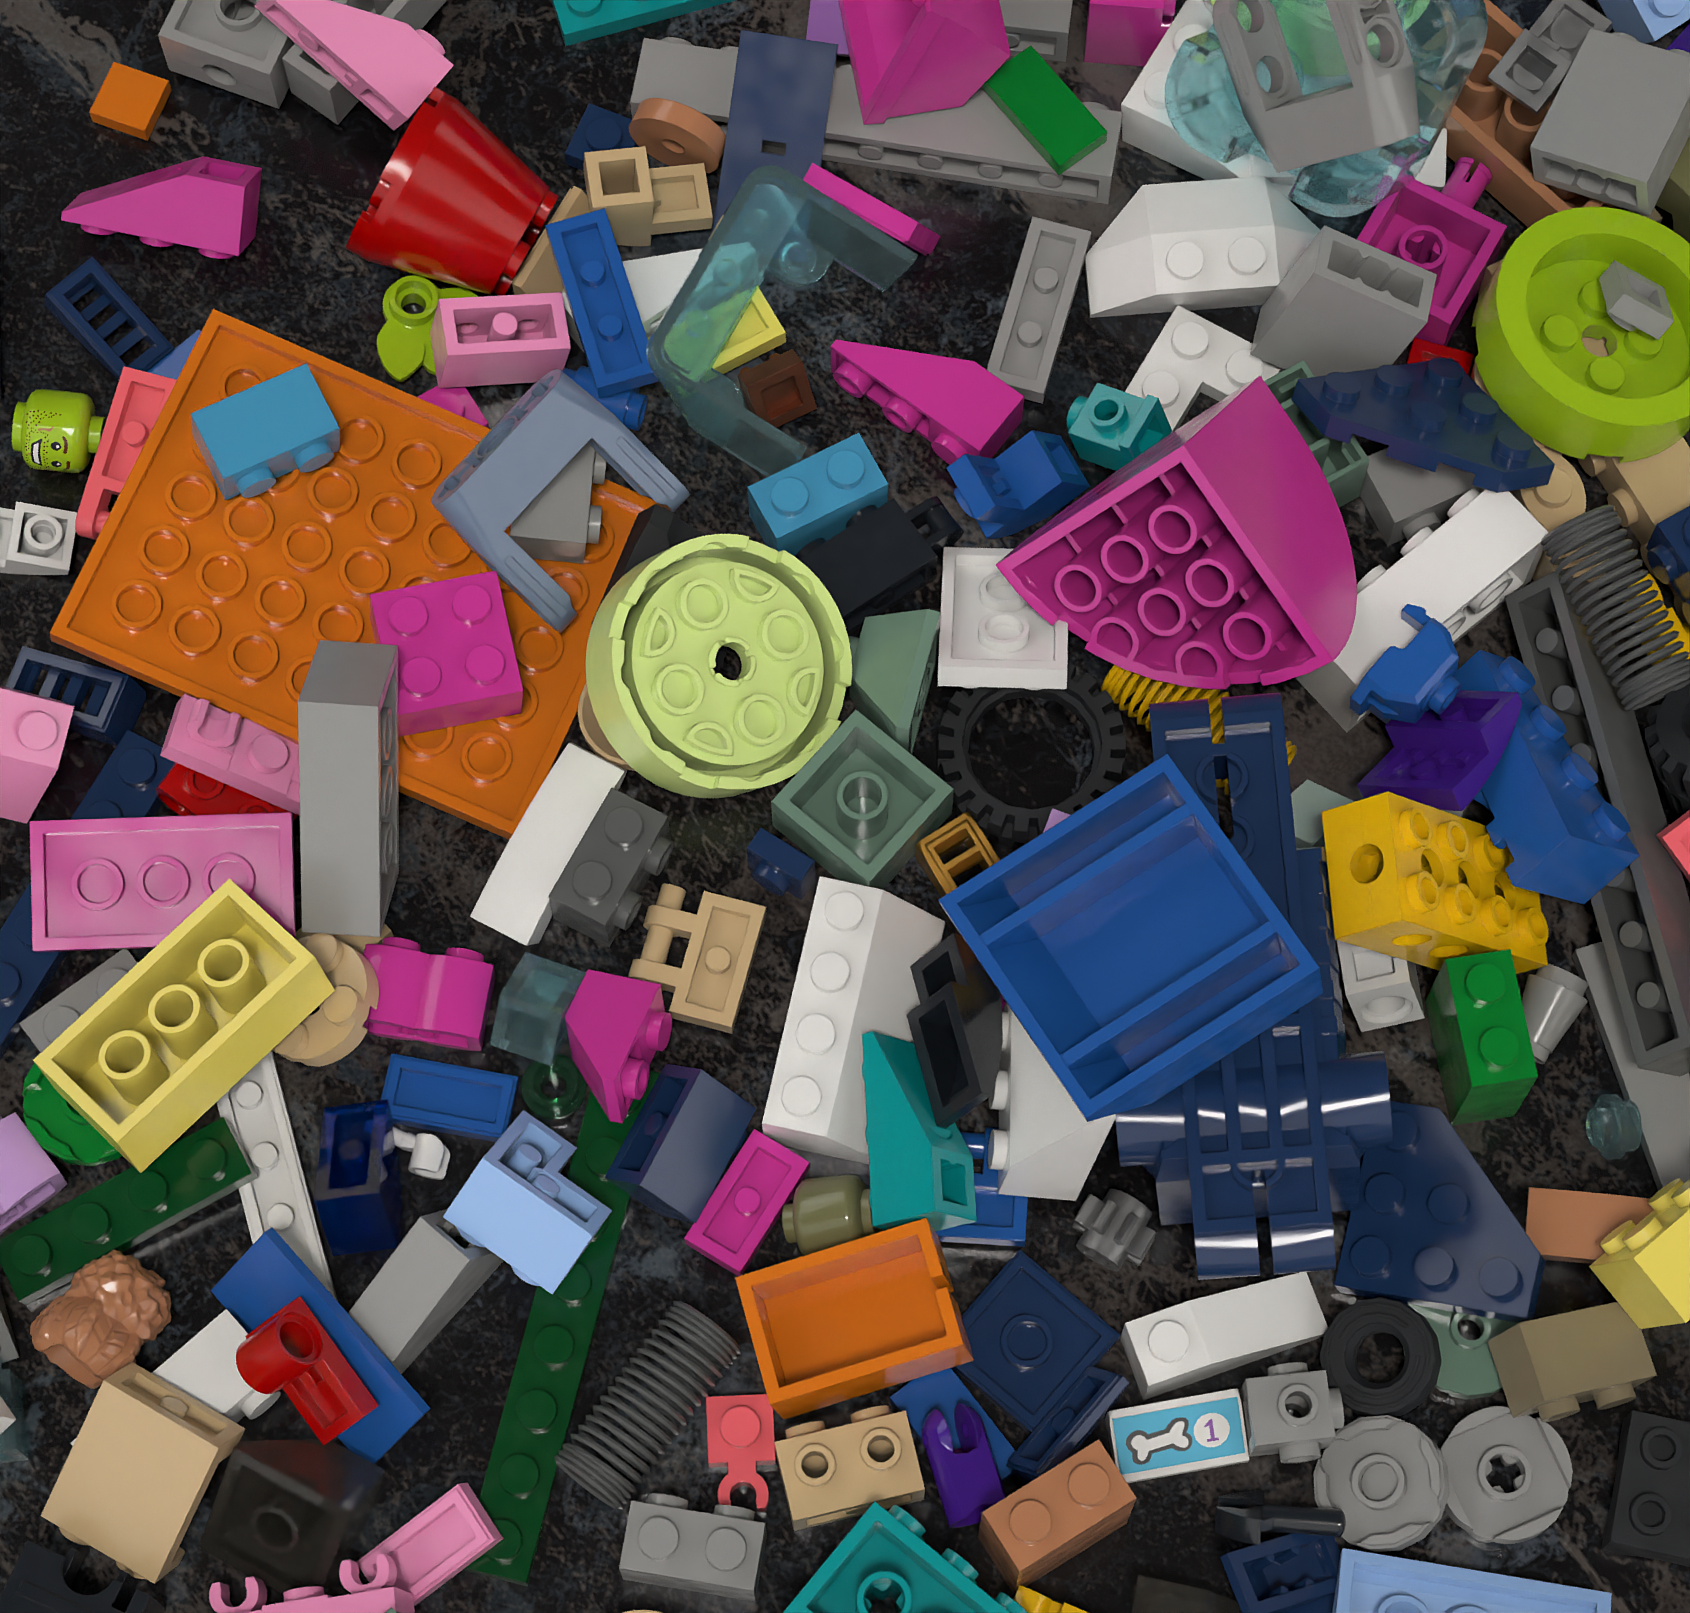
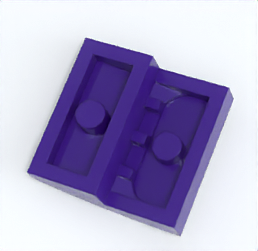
M1460 690L1452 703L1439 715L1429 709L1416 723L1391 719L1385 725V728L1394 748L1357 784L1363 799L1388 791L1439 810L1463 811L1492 774L1510 740L1522 706L1518 692Z

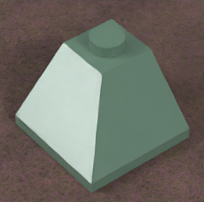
M930 609L865 617L860 638L848 637L852 655L850 698L862 715L911 755L938 658L940 612Z

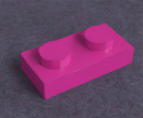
M754 1129L709 1198L698 1221L688 1231L684 1238L685 1244L735 1275H743L780 1217L784 1204H788L798 1185L809 1171L810 1162Z

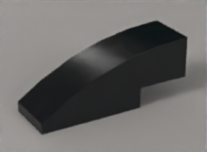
M956 933L951 934L910 966L920 1005L907 1014L935 1122L938 1127L945 1129L991 1096L999 1072L1003 1044L1000 992L963 937Z

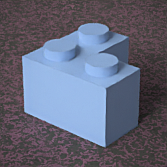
M523 1110L483 1156L443 1218L455 1225L460 1235L468 1242L479 1247H486L510 1264L515 1274L523 1281L531 1285L541 1286L553 1294L612 1210L560 1174L577 1147Z

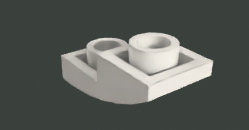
M16 502L15 510L0 507V573L68 575L76 532L75 520L77 512Z

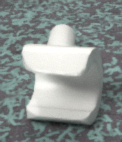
M370 1117L365 1126L366 1132L400 1147L402 1150L412 1152L408 1166L410 1172L430 1179H444L450 1159V1151L438 1137L426 1133H419L416 1136L410 1132L406 1133L379 1119Z

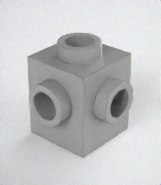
M1293 1362L1269 1367L1267 1369L1268 1376L1245 1379L1240 1395L1249 1457L1280 1454L1281 1463H1301L1316 1460L1321 1457L1320 1449L1330 1447L1335 1439V1429L1344 1427L1341 1393L1339 1388H1328L1326 1370L1308 1372L1307 1363ZM1286 1408L1297 1410L1302 1418L1291 1416Z

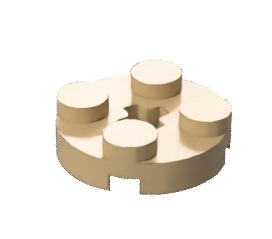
M316 933L312 936L300 938L297 941L316 958L335 991L319 1005L320 1009L316 1013L309 1014L272 1050L290 1061L301 1062L307 1066L320 1067L342 1059L361 1043L368 1029L363 1027V1024L368 1017L370 1006L377 1009L379 985L373 966L363 954L330 934Z

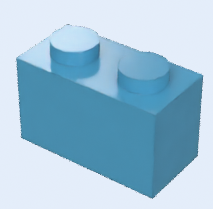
M307 363L190 414L193 438L225 500L239 494L243 498L257 496L270 489L276 483L275 478L299 469L302 473L316 470L327 464L333 458V453L340 450V428Z
M859 433L748 486L749 516L764 543L778 552L785 550L793 556H796L805 545L813 540L824 538L828 541L845 530L848 520L861 509L869 505H876L879 508L888 502V483Z

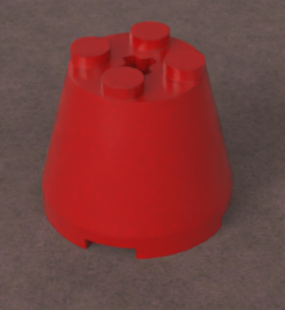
M434 87L428 97V103H422L380 176L381 179L369 200V207L366 212L363 210L347 242L346 249L372 263L491 295L493 292L498 296H502L508 291L559 196L549 191L550 187L458 99Z

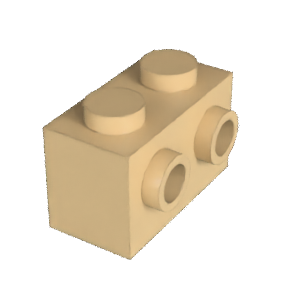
M887 1405L871 1407L851 1414V1424L826 1429L823 1421L808 1422L787 1429L785 1431L787 1439L774 1442L794 1531L863 1515L874 1501L882 1508L888 1509L894 1504L901 1506L924 1500L925 1487L906 1411L891 1414L890 1408Z

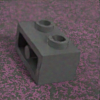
M611 787L548 896L553 919L610 947L620 928L627 930L633 923L643 902V896L640 895L651 874L658 876L672 853L674 841L671 840L668 816Z

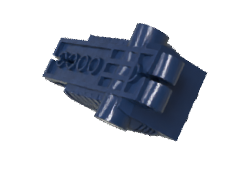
M1278 692L1221 697L1224 743L1212 744L1208 699L1149 704L1154 762L1168 754L1219 827L1215 779L1228 778L1233 837L1229 841L1320 967L1323 994L1152 1104L1117 1113L1115 1119L1120 1167L1142 1165L1155 1178L1161 1225L1193 1223L1198 1280L1260 1275L1256 1218L1268 1217L1274 1274L1336 1270L1332 1212L1358 1210L1361 1156L1368 1147L1390 1146L1393 1144L1390 1092L1384 1051L1346 1054L1345 1025L1342 1022L1343 1005L1341 989L1339 988L1338 955L1335 952L1336 939L1332 918L1325 846L1296 848L1281 694Z

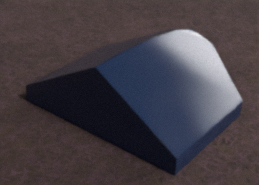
M1292 1533L1262 1542L1260 1545L1239 1549L1220 1557L1242 1613H1332L1341 1554L1334 1536Z

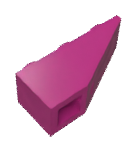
M202 156L82 192L62 211L61 220L81 224V228L84 231L92 234L110 235L121 232L140 236L141 242L151 246L167 247L176 243L196 247L200 254L211 258L225 259L234 255L239 256L256 236L262 168Z
M835 340L830 346L831 372L837 384L850 395L856 398H861L865 395L882 407L884 416L898 429L907 433L914 430L930 441L935 453L949 465L965 453L992 458L1022 422L1024 396L975 361L843 340Z

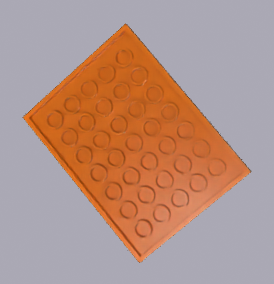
M213 309L50 631L51 641L179 697L187 694L198 700L203 698L210 701L209 704L230 714L232 712L240 714L242 719L251 720L299 745L298 699L319 640L375 644L370 621V594L492 571L463 542L431 503L432 496L438 486L491 429ZM307 363L340 428V450L333 453V458L327 464L316 470L302 473L299 469L275 478L276 483L270 489L257 496L243 498L239 494L225 500L193 438L190 414ZM604 479V485L592 483L590 505L602 506L598 544L586 543L583 564L533 559L570 596L572 608L578 614L562 633L557 632L498 576L523 687L521 713L398 737L400 793L510 840L527 808L556 763L578 715L579 698L587 683L585 661L592 621L636 517L641 511L658 503L651 498L640 495L607 479ZM511 524L504 531L509 537Z

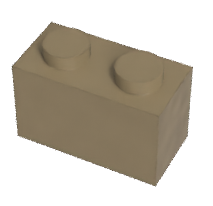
M1618 1302L1521 1322L1487 1341L1513 1418L1539 1412L1542 1422H1550L1579 1412L1580 1407L1578 1403L1595 1400L1598 1410L1615 1407L1634 1400L1636 1395L1633 1388L1657 1376L1642 1330L1637 1327Z

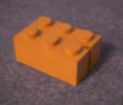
M927 1218L735 1277L769 1404L783 1419L974 1361L958 1303L951 1294V1292H954L941 1244L937 1233Z

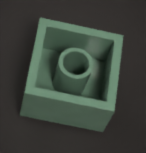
M855 709L771 801L772 826L838 880L883 890L915 855V845L921 839L936 831L952 814L954 789Z

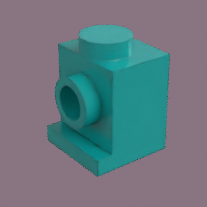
M1100 383L1096 384L1089 398L1084 396L1077 397L1072 403L1067 416L1068 434L1079 458L1115 471L1125 466L1172 432L1159 398L1147 395L1144 399Z

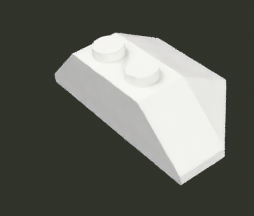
M1265 176L1142 185L1085 256L1090 318L1174 312L1177 305L1187 310L1263 305L1320 232V229Z

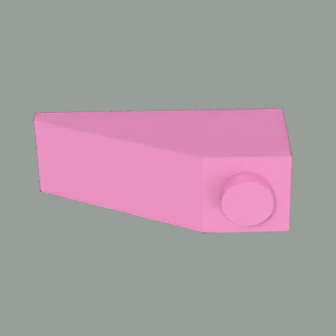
M259 0L254 6L393 131L410 118L432 92L433 88L438 85L454 66L444 57L445 50L435 37L422 29L415 31L409 24L331 0Z

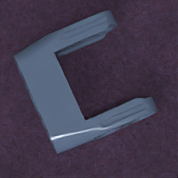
M554 369L540 378L443 480L434 492L431 503L463 542L492 571H497V575L553 629L562 633L578 615L572 608L570 596L504 532L506 528L587 442L638 494L651 497L656 503L673 513L690 496V493L612 412L562 370Z

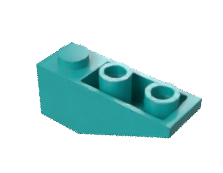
M873 1031L862 1034V1075L865 1082L867 1116L865 1136L869 1153V1204L872 1210V1226L888 1230L927 1218L936 1232L977 1222L973 1156L955 1123L946 1129L936 1125L914 1043Z

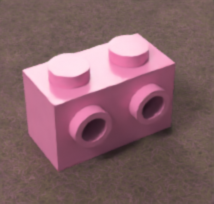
M562 292L439 299L430 330L438 388L537 382L554 369L563 371L571 349Z

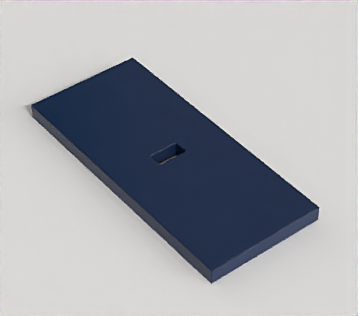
M741 30L711 247L744 242L750 250L752 257L807 264L817 194L805 188V183L802 181L812 163L819 167L822 164L839 44ZM763 141L786 143L785 155L762 152Z

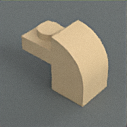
M645 146L584 152L583 171L589 211L593 212L605 208L617 245L650 246L651 235L712 229L713 215L704 163L649 169Z

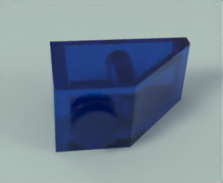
M388 1099L324 1108L314 1203L333 1256L398 1247L401 1192L391 1108Z

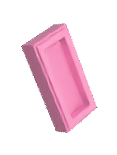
M460 1483L364 1555L357 1563L370 1583L377 1575L376 1555L385 1554L392 1557L397 1568V1577L393 1587L413 1594L414 1606H416L503 1540V1537L469 1484Z

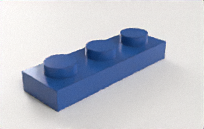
M605 208L545 225L547 238L598 397L602 398L658 382V370Z

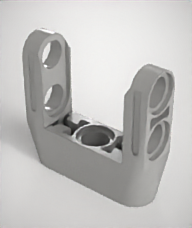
M1239 0L1215 1L1212 14L1214 27L1243 116L1276 172L1289 171L1376 149L1420 132L1414 63L1393 0H1325L1352 82L1306 95L1302 94L1274 5L1269 0H1240L1248 7L1251 14V27L1249 31H1246L1240 25L1236 11ZM1369 30H1372L1377 35L1380 42L1381 54L1378 61L1371 56L1368 50L1367 34ZM1259 60L1267 66L1270 72L1271 86L1268 92L1260 86L1257 80L1256 70Z

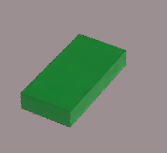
M1031 45L1000 66L983 84L982 89L1058 175L1107 141V130Z

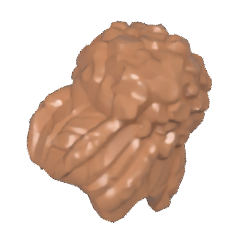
M112 1250L107 1255L92 1260L74 1274L71 1279L72 1286L70 1290L66 1291L64 1296L56 1297L31 1323L30 1334L34 1348L46 1354L51 1363L58 1365L73 1379L87 1387L95 1389L101 1386L104 1379L130 1362L136 1364L135 1357L139 1354L141 1346L148 1342V1340L154 1341L157 1334L163 1331V1328L170 1322V1294L162 1289L166 1281L153 1270L143 1268L140 1261L132 1255L124 1256L117 1250Z

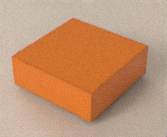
M113 62L89 111L92 121L148 141L172 91L169 80Z

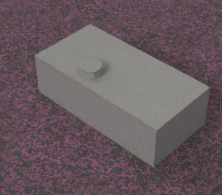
M319 640L298 699L302 932L380 937L399 874L398 645Z

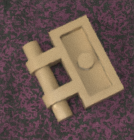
M662 884L656 905L648 907L643 924L648 933L640 959H633L628 978L661 984L662 991L674 993L669 1009L673 1019L732 1034L766 918V907L704 891L696 915L681 911L686 894L683 888L672 884ZM680 936L690 939L682 968L665 965L672 938Z

